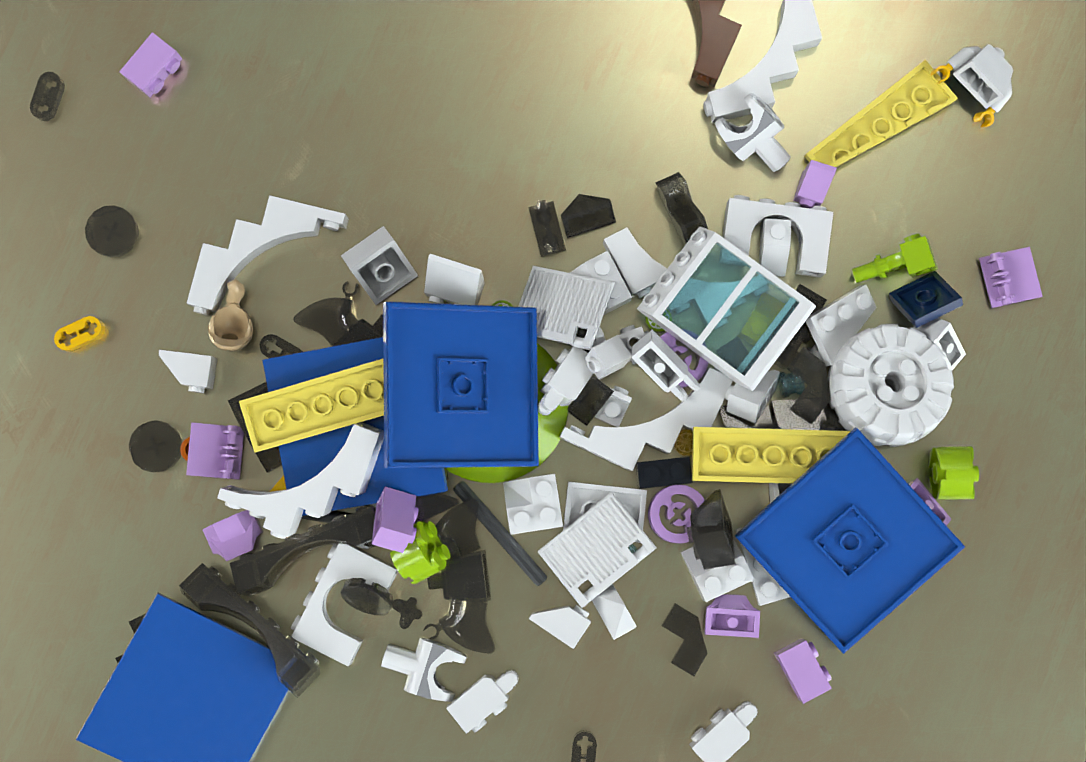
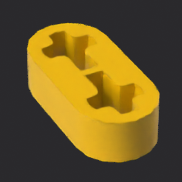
M93 316L84 317L60 328L54 336V342L61 350L75 351L100 339L105 333L104 323ZM90 322L97 325L94 329V334L89 332L82 333L89 328ZM66 333L71 336L77 334L76 337L70 340V345L62 342L66 339Z

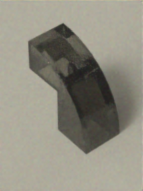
M679 172L655 182L666 211L685 245L699 227L708 229L704 215L693 203L687 182Z

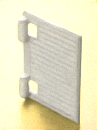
M533 266L518 307L537 308V337L590 350L594 347V340L615 282ZM578 328L587 330L585 338L576 336Z
M611 492L537 552L581 608H583L657 547ZM638 539L643 546L632 554L628 547ZM586 580H589L593 586L582 593L578 587Z

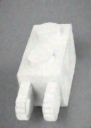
M653 330L649 331L632 346L631 358L665 392L672 391L678 399L684 402L688 399V395L679 385L680 382L684 381L694 391L700 389V384L688 371V366Z
M572 347L569 350L564 348L556 359L559 363L556 369L553 370L551 368L542 379L545 385L540 390L544 393V396L538 403V412L547 416L558 405L568 406L578 397L593 375L585 359L588 353L582 348Z
M508 670L497 679L493 675H484L448 704L446 709L466 734L470 730H473L475 733L487 723L485 718L492 712L496 716L508 706L506 704V701L509 699L507 693L513 689V686L518 684L519 675H517L515 670Z
M744 701L742 705H739L732 712L729 708L725 711L719 710L710 719L712 723L705 730L700 728L691 736L693 741L689 745L704 762H726L749 740L750 732L746 727L757 716L758 709L756 706H753V703Z

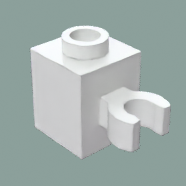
M599 327L594 340V347H592L585 359L589 370L595 373L598 380L623 368L631 359V354L619 335L606 340L602 329Z

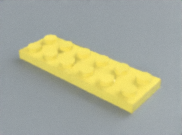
M383 359L239 401L254 453L384 416Z
M693 427L692 481L794 483L851 431Z

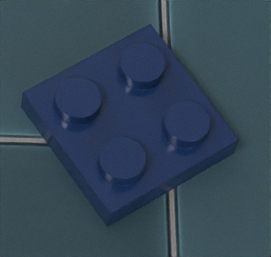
M936 271L889 293L890 301L916 328L963 306L962 297Z

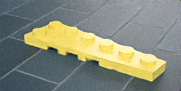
M924 60L806 153L804 157L808 162L814 160L838 167L951 105L958 98L945 82L937 84L941 77L937 73L931 76L930 74L934 69Z

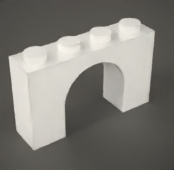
M735 195L734 198H729L726 204L722 237L749 256L751 235L754 227L763 222L764 219L791 220V228L796 233L799 242L795 274L822 277L826 274L833 212L826 211L827 208L823 206H813V208L809 209L802 208L801 204L794 202L780 205L775 204V201L771 199H760L758 202L749 200L747 196ZM722 248L720 249L719 264L745 267L743 263Z
M343 540L338 545L334 543L327 556L331 560L326 568L322 567L315 579L318 582L315 591H310L303 603L306 609L302 616L297 615L291 626V629L294 631L291 638L349 666L352 664L363 639L339 628L331 621L326 610L328 593L339 581L354 579L385 594L389 591L398 571L395 566Z

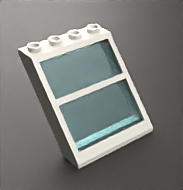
M699 227L691 235L684 248L675 256L674 261L660 276L658 282L644 297L637 309L735 383L753 391L816 306L714 231Z

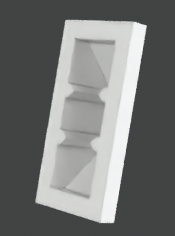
M613 584L592 600L613 640L637 627Z

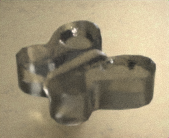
M410 597L407 601L395 599L392 602V608L401 615L399 625L403 629L408 628L414 619H420L423 616L422 611L417 608L416 597Z

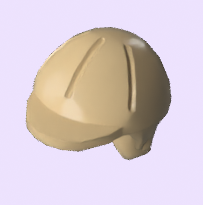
M237 279L227 283L229 289L226 296L227 304L225 307L217 310L215 315H212L208 325L210 341L217 348L224 351L229 350V352L243 349L248 345L253 334L251 319H249L248 313L239 306L240 300L245 294V288Z

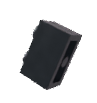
M690 456L636 462L635 464L638 489L693 483Z

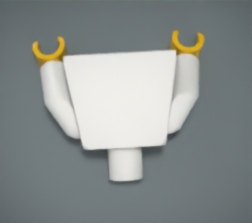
M989 44L982 49L978 46L961 49L947 61L948 64L946 66H939L932 70L930 74L932 76L940 71L943 76L937 82V84H940L950 77L952 70L955 71L953 75L987 109L984 112L976 113L973 117L974 122H979L984 116L985 120L981 127H988L993 124V114L995 112L998 113L1012 95L1011 77L1013 68L1004 59V51Z

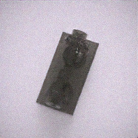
M546 200L536 202L535 206L528 207L541 257L566 251L554 201L546 203Z

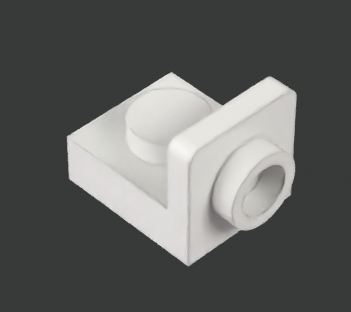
M614 386L613 389L608 387L594 418L614 427H619L632 400L631 397L627 396L629 392L618 386Z

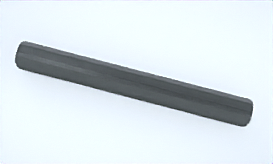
M464 481L459 482L453 488L458 497L536 586H540L545 582L547 575L510 535Z

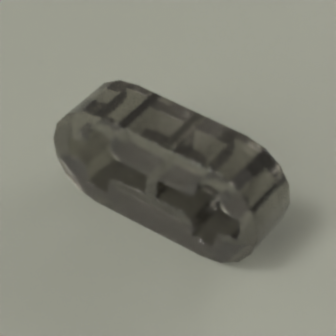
M45 72L39 77L30 103L31 113L41 121H50L55 117L64 92V81L56 73ZM54 81L57 84L56 87H51L49 90L46 86L47 82L52 83ZM46 105L49 107L48 111H43L42 114L38 110L39 106L43 107Z
M274 334L264 336L259 344L261 353L268 358L285 356L287 352L290 354L303 352L298 347ZM274 340H277L275 345L282 349L281 353L279 354L274 350L268 353L269 348L266 346L268 341L273 343Z
M581 730L575 734L572 742L571 762H580L581 759H586L585 762H595L597 742L593 733ZM583 736H587L588 741L592 742V745L587 746L586 754H581V745L577 744V741H581Z

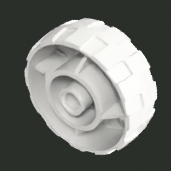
M881 324L878 327L867 328L859 332L842 346L828 372L829 392L827 395L831 409L835 410L840 424L847 431H852L856 427L872 445L897 447L916 442L925 437L944 419L952 403L950 396L951 391L954 389L953 374L951 369L948 368L945 361L947 358L937 344H933L927 339L924 333L912 327L910 329L899 327L898 324Z

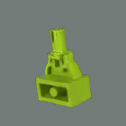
M919 233L904 238L905 243L899 244L900 252L885 258H881L880 254L876 255L874 261L853 268L852 271L856 283L877 276L885 279L888 278L887 273L906 267L912 278L938 270L929 240L926 236L921 237Z

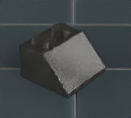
M715 490L690 515L691 526L687 527L689 542H694L696 560H701L704 570L736 564L732 522L721 490Z

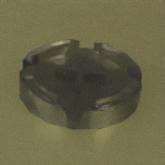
M115 205L103 206L94 211L88 218L85 227L86 240L90 247L98 254L110 258L120 257L128 253L133 248L139 235L138 224L134 216L124 208Z
M158 420L150 421L138 426L132 433L129 442V452H131L133 462L142 470L153 473L163 472L172 468L180 459L182 438L178 430L171 424Z
M351 578L345 581L340 593L347 604L371 615H385L389 613L393 605V596L386 588L374 582L372 585L366 584V580L363 578Z

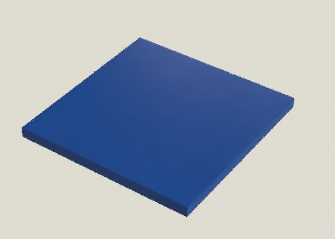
M384 302V468L539 466L537 308Z
M383 337L264 359L262 361L268 392L383 359ZM384 416L363 421L365 424L384 430ZM353 425L280 445L279 452L286 489L302 485L326 468L345 445ZM383 440L366 492L356 495V497H350L342 494L339 488L331 511L375 504L378 502L385 487L409 493L416 497L446 492L448 487L444 468H384Z
M856 427L735 534V537L843 654L965 548L962 542Z
M158 592L76 740L123 762H249L302 664Z

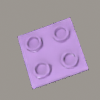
M1030 247L1003 253L996 252L990 254V256L979 258L991 308L1043 297Z
M191 422L186 475L240 480L245 427Z

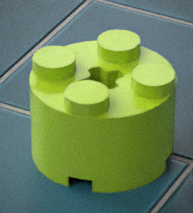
M972 446L935 447L931 449L929 468H932L933 477H929L932 496L935 499H974L975 488L973 484L979 481L978 466H973L974 450Z
M419 521L413 524V527L417 528L415 539L412 544L408 543L403 553L394 550L390 552L397 571L404 579L410 577L413 580L410 582L412 584H417L444 570L446 560L450 559V551L445 544L441 543L437 535V528L431 521L426 523Z

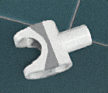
M750 93L744 99L751 109L752 121L745 126H736L731 122L728 123L721 117L715 122L716 128L727 146L740 160L744 161L756 152L773 172L778 171L791 158L774 138L776 134L784 129V125L764 101L755 94Z
M420 638L416 652L388 644L381 666L408 675L404 686L405 691L427 699L452 702L455 693L445 690V687L438 683L435 676L436 668L445 662L452 663V661L464 664L467 656L445 644Z

